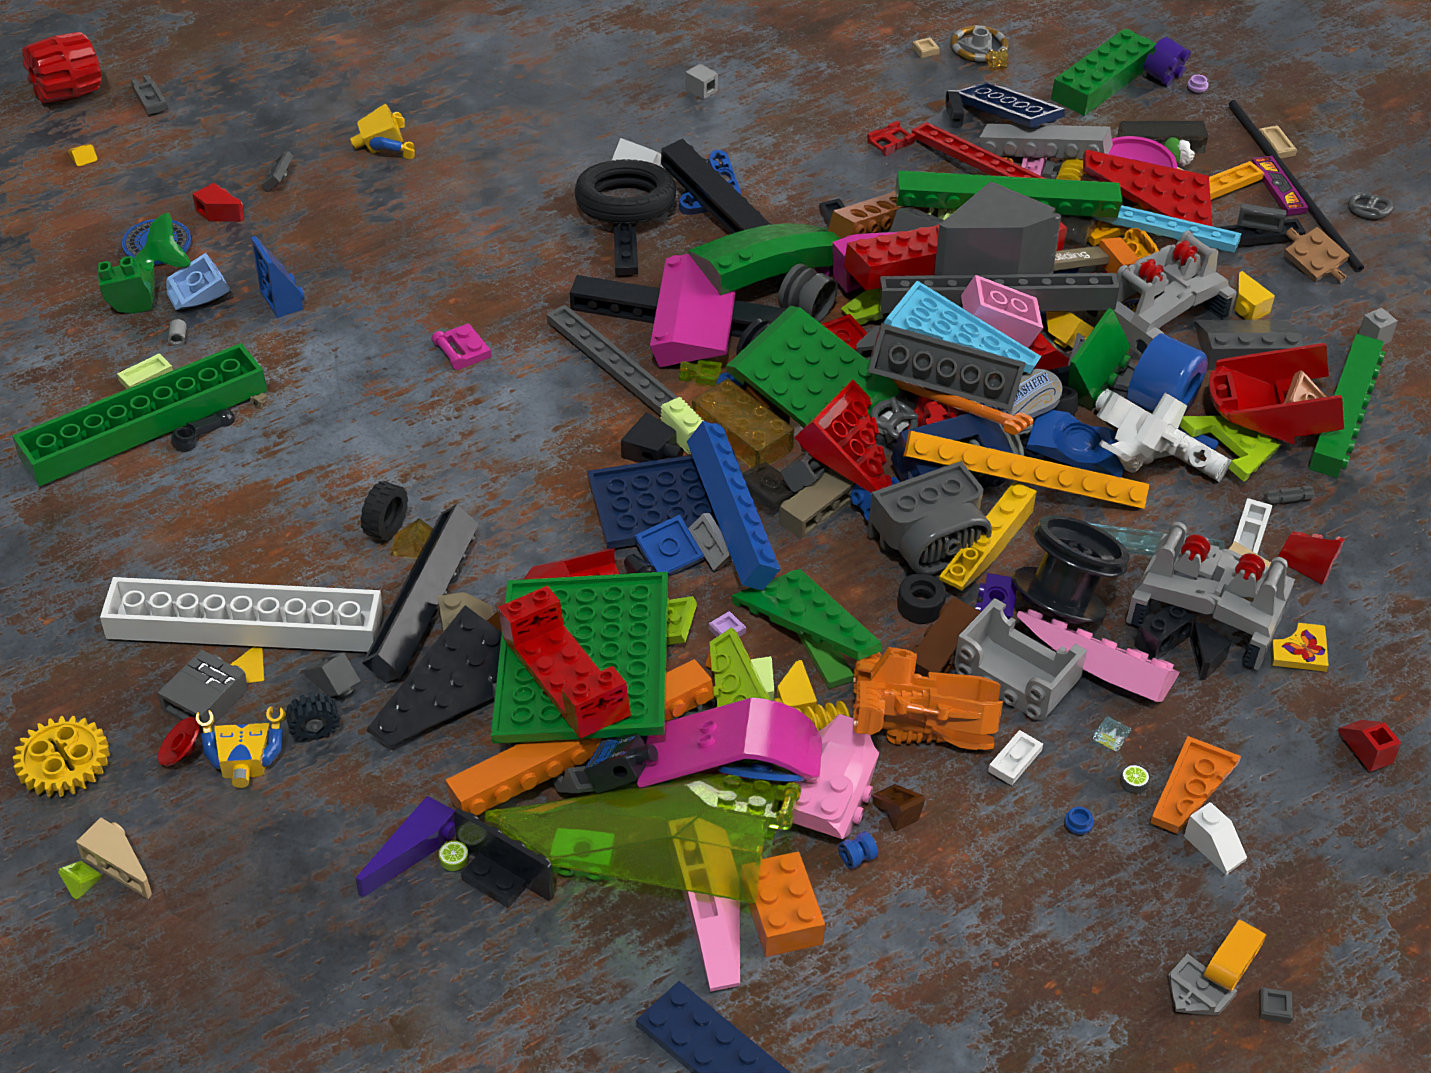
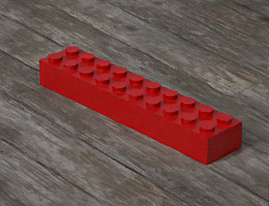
M1060 222L1056 251L1063 250L1067 227L1062 222ZM939 224L937 226L920 227L916 230L900 231L895 234L879 235L874 238L848 242L844 267L866 291L880 287V276H934Z

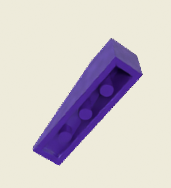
M426 796L357 875L358 895L365 897L440 849L447 839H452L456 834L455 810Z

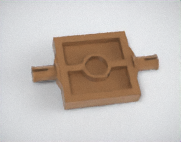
M1316 227L1308 234L1302 236L1293 228L1286 232L1285 235L1293 240L1294 243L1285 249L1284 255L1316 283L1323 277L1330 275L1339 283L1346 280L1347 276L1338 268L1348 260L1349 254L1322 230Z

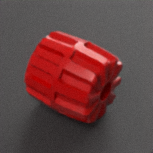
M82 32L52 36L23 48V66L28 71L27 80L29 84L33 85V93L36 97L38 96L41 103L72 99L100 88L101 69L90 40Z

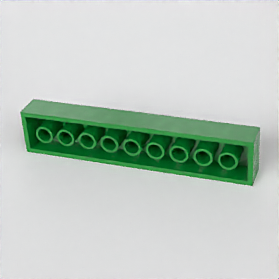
M239 343L13 435L18 457L36 484L42 486L176 430L179 427H183L187 423L195 422L221 409H226L250 399L251 396L254 397L255 395L267 392L264 370L243 344Z

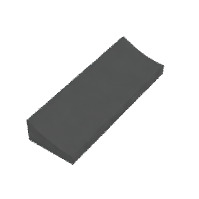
M881 323L866 369L874 374L1012 411L1026 363Z

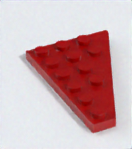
M1087 149L1083 153V172L1097 178L1100 182L1120 183L1121 195L1140 204L1144 209L1149 210L1151 208L1161 215L1213 227L1209 175Z

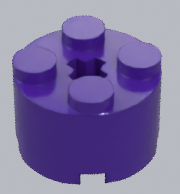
M1164 37L1154 46L1157 49L1154 54L1149 53L1143 69L1148 75L1168 87L1176 76L1180 78L1186 70L1184 65L1191 56V51L1174 40Z

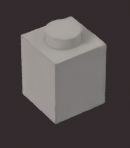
M698 64L686 72V90L702 99L707 98L718 91V73L702 64Z
M1379 308L1364 315L1359 334L1384 341L1383 345L1391 342L1398 320L1383 308Z

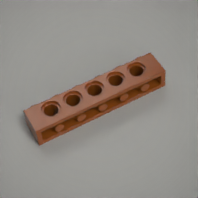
M891 192L834 210L828 231L834 232L841 239L853 234L880 233L891 229L897 209L911 206H896V194ZM911 207L928 213L930 210L929 207Z

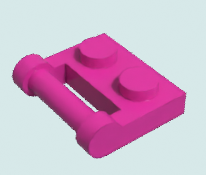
M469 323L444 333L437 331L431 337L432 342L443 350L450 359L451 366L456 370L491 357L490 348ZM452 342L461 354H457L449 343Z

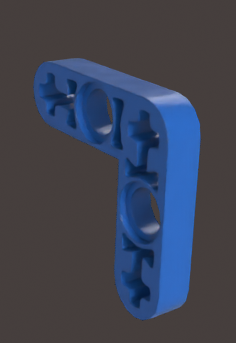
M722 150L712 151L708 164L721 175L728 176L730 178L728 183L732 184L741 195L727 153ZM715 159H718L720 162H722L721 168H719V162ZM689 192L681 195L679 209L683 214L693 215L708 212Z

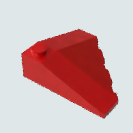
M852 379L794 438L812 457L872 493L891 486L892 481L889 475L885 476L882 465L887 462L883 446L877 447L874 436H877L879 431L875 417L870 418L867 407L872 405L870 397Z

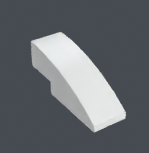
M1247 498L1234 541L1258 554L1272 505Z

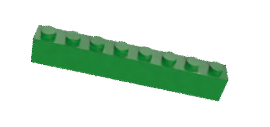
M1356 333L1334 396H1342L1344 429L1320 434L1309 470L1338 478L1341 469L1346 470L1350 456L1346 455V453H1352L1356 441L1351 438L1357 439L1361 425L1356 423L1362 424L1366 412L1362 408L1367 409L1371 397L1369 394L1373 392L1381 368L1379 365H1382L1386 353L1381 351L1384 341Z

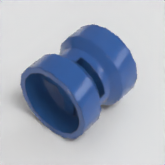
M867 831L857 834L853 840L846 839L838 844L840 857L846 867L851 870L860 866L864 860L871 861L878 857L877 845Z

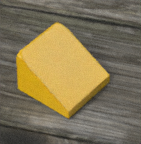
M91 144L75 147L68 151L77 166L97 161L94 147Z

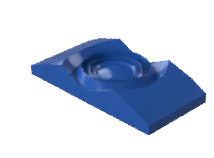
M1050 410L1036 416L1026 449L1076 468L1120 478L1124 470L1117 455L1099 445L1101 440L1109 444L1119 442L1115 439L1117 433L1110 428L1090 426L1080 422L1069 412Z

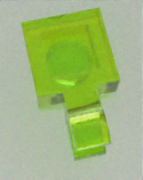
M698 360V364L681 362L679 380L690 381L695 378V383L719 386L716 382L721 373L722 363Z

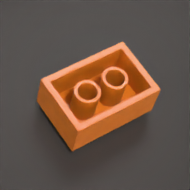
M799 851L742 863L741 886L765 957L823 945L825 922Z

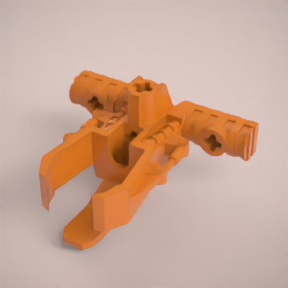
M888 647L883 655L878 652L859 661L855 660L853 692L856 693L855 704H853V731L857 734L873 735L884 729L887 730L888 740L896 745H901V742L906 741V744H911V741H916V744H919L926 740V743L936 740V743L949 742L965 749H994V737L987 734L997 733L999 729L1003 701H998L1001 688L998 682L982 676L928 672V677H924L920 674H914L917 653L900 648Z

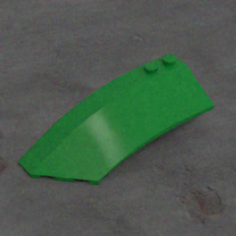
M772 224L721 237L688 250V254L718 293L724 295L762 279L787 273L797 264L802 263L808 268L833 266L832 242L841 238L834 232L828 231V228L809 224Z

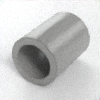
M179 319L171 321L168 334L170 344L174 346L184 344L187 328L184 321Z

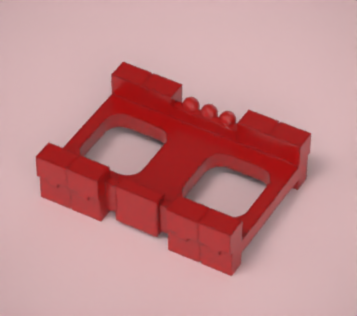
M897 120L888 124V127L882 130L877 129L868 133L867 143L873 144L883 152L884 156L894 153L895 149L914 144L916 134H909L900 127V122ZM901 132L905 137L897 139L893 134ZM884 139L890 144L883 147L877 141Z

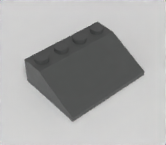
M1287 320L1194 321L1201 351L1207 356V370H1215L1218 359L1305 346L1301 332Z

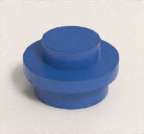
M1074 807L1067 812L1064 823L1072 833L1086 834L1092 830L1094 819L1088 809Z

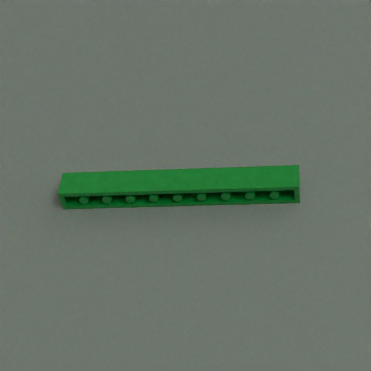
M898 171L895 184L896 206L958 209L990 181L1054 207V213L1060 215L1118 218L1122 204L1120 183Z

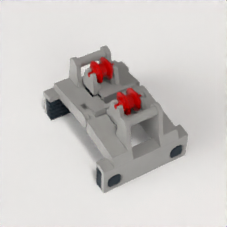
M1189 230L1182 234L1177 244L1163 247L1160 251L1139 259L1134 265H1123L1117 272L1119 292L1116 309L1113 311L1131 346L1130 349L1139 356H1142L1147 346L1158 334L1163 333L1158 328L1189 309L1192 305L1195 306L1203 303L1206 305L1205 308L1221 320L1232 313L1237 291L1229 286L1226 278L1216 272L1218 250L1210 248L1196 239ZM1197 251H1199L1201 254L1205 256V260L1202 267L1200 255L1197 254ZM1139 292L1141 297L1134 313L1121 302ZM1082 310V314L1098 324L1107 310Z
M1174 522L1169 533L1163 535L1132 596L1126 622L1136 626L1142 624L1149 612L1152 599L1202 614L1212 613L1214 614V619L1253 635L1243 665L1259 670L1284 613L1295 579L1286 576L1287 561L1282 557H1275L1268 568L1265 566L1263 558L1256 554L1247 553L1240 555L1229 549L1219 550V547L1210 545L1208 538L1197 534L1189 535L1186 538V526L1181 522ZM1174 570L1195 577L1197 580L1174 575ZM1241 597H1251L1254 599L1252 602H1250Z

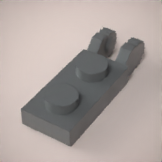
M149 75L143 76L144 83L141 84L138 83L136 78L130 80L132 88L147 115L156 114L168 109L166 100Z

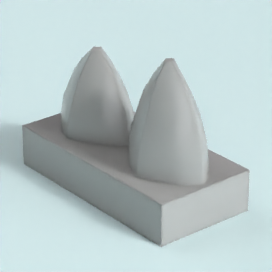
M703 513L688 529L713 571L720 570L732 558L720 527L716 524L710 513Z

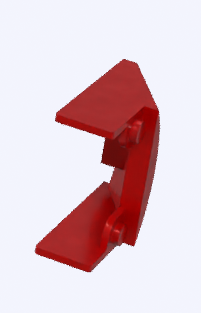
M1326 343L1218 359L1215 370H1211L1209 388L1212 403L1225 419L1234 424L1294 445V437L1309 436L1311 434L1344 429L1343 400L1341 395L1284 403V395L1288 393L1295 373L1302 370L1310 379L1329 376Z

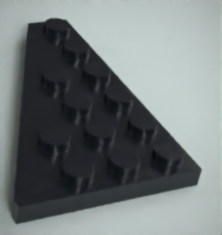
M465 605L379 712L366 731L386 746L391 747L405 738L415 736L429 727L437 726L462 712L473 709L477 705L493 700L492 684L497 683L502 632Z

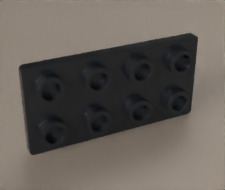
M460 808L456 809L454 812L456 841L465 844L468 853L475 857L461 872V880L507 908L512 905L526 888L547 901L554 897L552 863L547 857L541 854L537 855L527 849L522 842L512 840L505 836L498 828L490 827L483 823L473 813H467Z

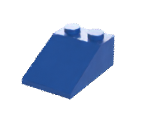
M256 236L251 237L259 289L275 316L279 318L303 310L302 300L305 299L304 293L300 286H296L293 274H288L280 261Z

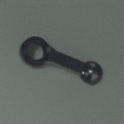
M221 409L213 416L187 423L186 427H179L172 433L171 444L179 450H191L196 446L198 435L232 425L235 421V416L232 411Z

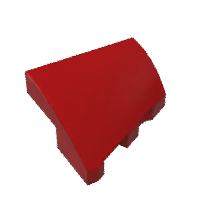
M1293 531L1286 540L1278 557L1284 558L1289 567L1323 585L1328 579L1333 562L1340 554L1345 539L1338 536L1335 540L1323 539L1321 534L1307 535L1304 532Z

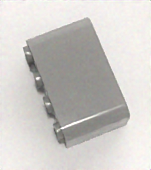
M994 598L958 636L954 661L956 672L960 675L982 676L998 682L1001 685L999 699L1027 714L1032 719L1043 720L1081 678L1087 650L1075 644L1069 651H1066V648L1063 646L1057 652L1052 651L1015 630L1016 620L1012 617L1008 620L1003 612L1006 604Z

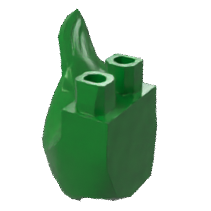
M168 212L160 215L153 221L145 246L134 258L132 256L122 257L120 265L112 267L108 261L98 263V280L102 296L118 312L134 314L152 310L155 290V260L174 267L190 266L191 261L174 241L172 219Z

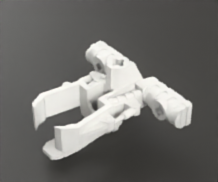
M1109 389L1103 391L1098 397L1095 404V409L1099 411L1097 417L1118 428L1115 439L1119 441L1109 444L1101 440L1099 445L1116 454L1125 470L1134 473L1143 464H1149L1154 459L1174 455L1218 482L1222 480L1231 463L1229 458L1178 430L1187 405L1174 397L1164 393L1152 414ZM1201 455L1207 457L1205 462L1199 459Z

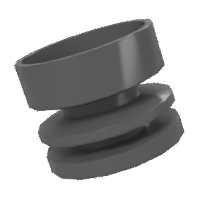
M802 263L797 264L791 268L782 282L778 295L779 306L786 309L789 306L800 307L818 322H821L830 312L835 302L838 291L837 281L823 273L817 274L814 269L808 268Z

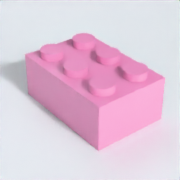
M978 275L973 277L961 294L963 309L1029 348L1043 329L1036 297Z

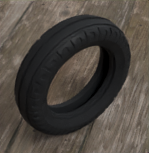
M618 159L616 161L611 160L595 164L581 173L575 185V199L579 208L593 219L613 224H636L659 218L670 210L676 197L674 179L666 169L651 162L635 159ZM620 185L640 186L651 190L650 193L627 198L608 196L599 191Z

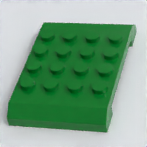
M789 306L726 365V371L743 385L746 382L803 428L852 379L870 397L872 405L867 407L869 416L877 403L892 397L897 399L900 395V390L891 378L868 372L866 368L869 361L803 309L795 306ZM888 407L882 409V410L878 413V417H879Z

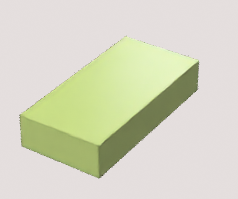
M159 353L117 373L119 381L128 389L173 371L172 365Z

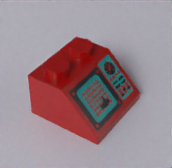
M1041 330L1029 346L1030 350L1041 356L1034 369L1050 370L1068 366L1070 360L1068 355L1046 332Z

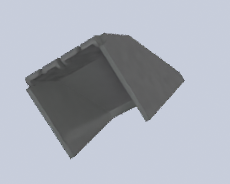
M990 181L939 224L934 276L1053 274L1061 215L1054 213V207Z

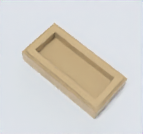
M1279 126L1259 129L1260 133L1280 158L1296 156L1297 149Z

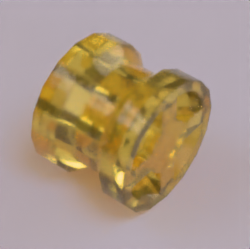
M1005 48L999 51L994 49L988 50L987 64L989 70H995L998 67L1006 69L1008 67V53Z

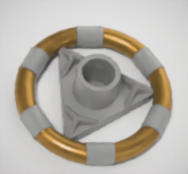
M978 25L967 26L957 30L952 35L950 41L951 47L957 55L974 62L997 60L1004 56L1009 48L1007 38L1000 31ZM973 33V36H972V37H970V38H966V37H965V38L959 40L962 36H964V35H966V34ZM992 36L1001 43V48L992 53Z

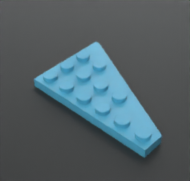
M919 281L915 282L884 322L888 325L1023 361L1026 363L1023 372L1031 373L1041 358L1037 353Z

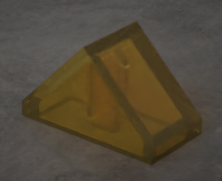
M418 518L396 533L391 556L418 558L433 528Z

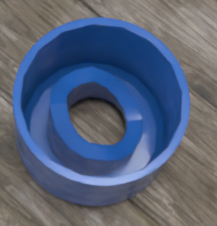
M1158 334L1147 346L1134 370L1127 393L1128 401L1153 413L1162 396L1166 393L1187 405L1185 414L1193 403L1204 380L1208 365L1206 354L1168 335Z

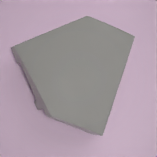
M1189 954L1185 955L1168 976L1176 1012L1219 1015L1236 997L1237 990L1234 988L1232 992H1229L1204 977L1206 967Z

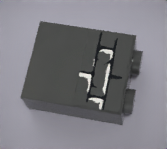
M201 649L158 692L162 711L179 720L187 717L196 718V714L199 712L200 721L206 723L210 720V710L214 716V725L248 690L246 674L239 666H232L223 661L219 656L211 655Z

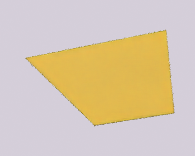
M253 646L231 663L232 666L237 665L245 672L247 683L264 681L263 650L261 646Z

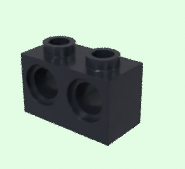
M1170 604L1139 625L1134 646L1138 650L1149 654V659H1159L1190 637L1196 616L1188 609Z

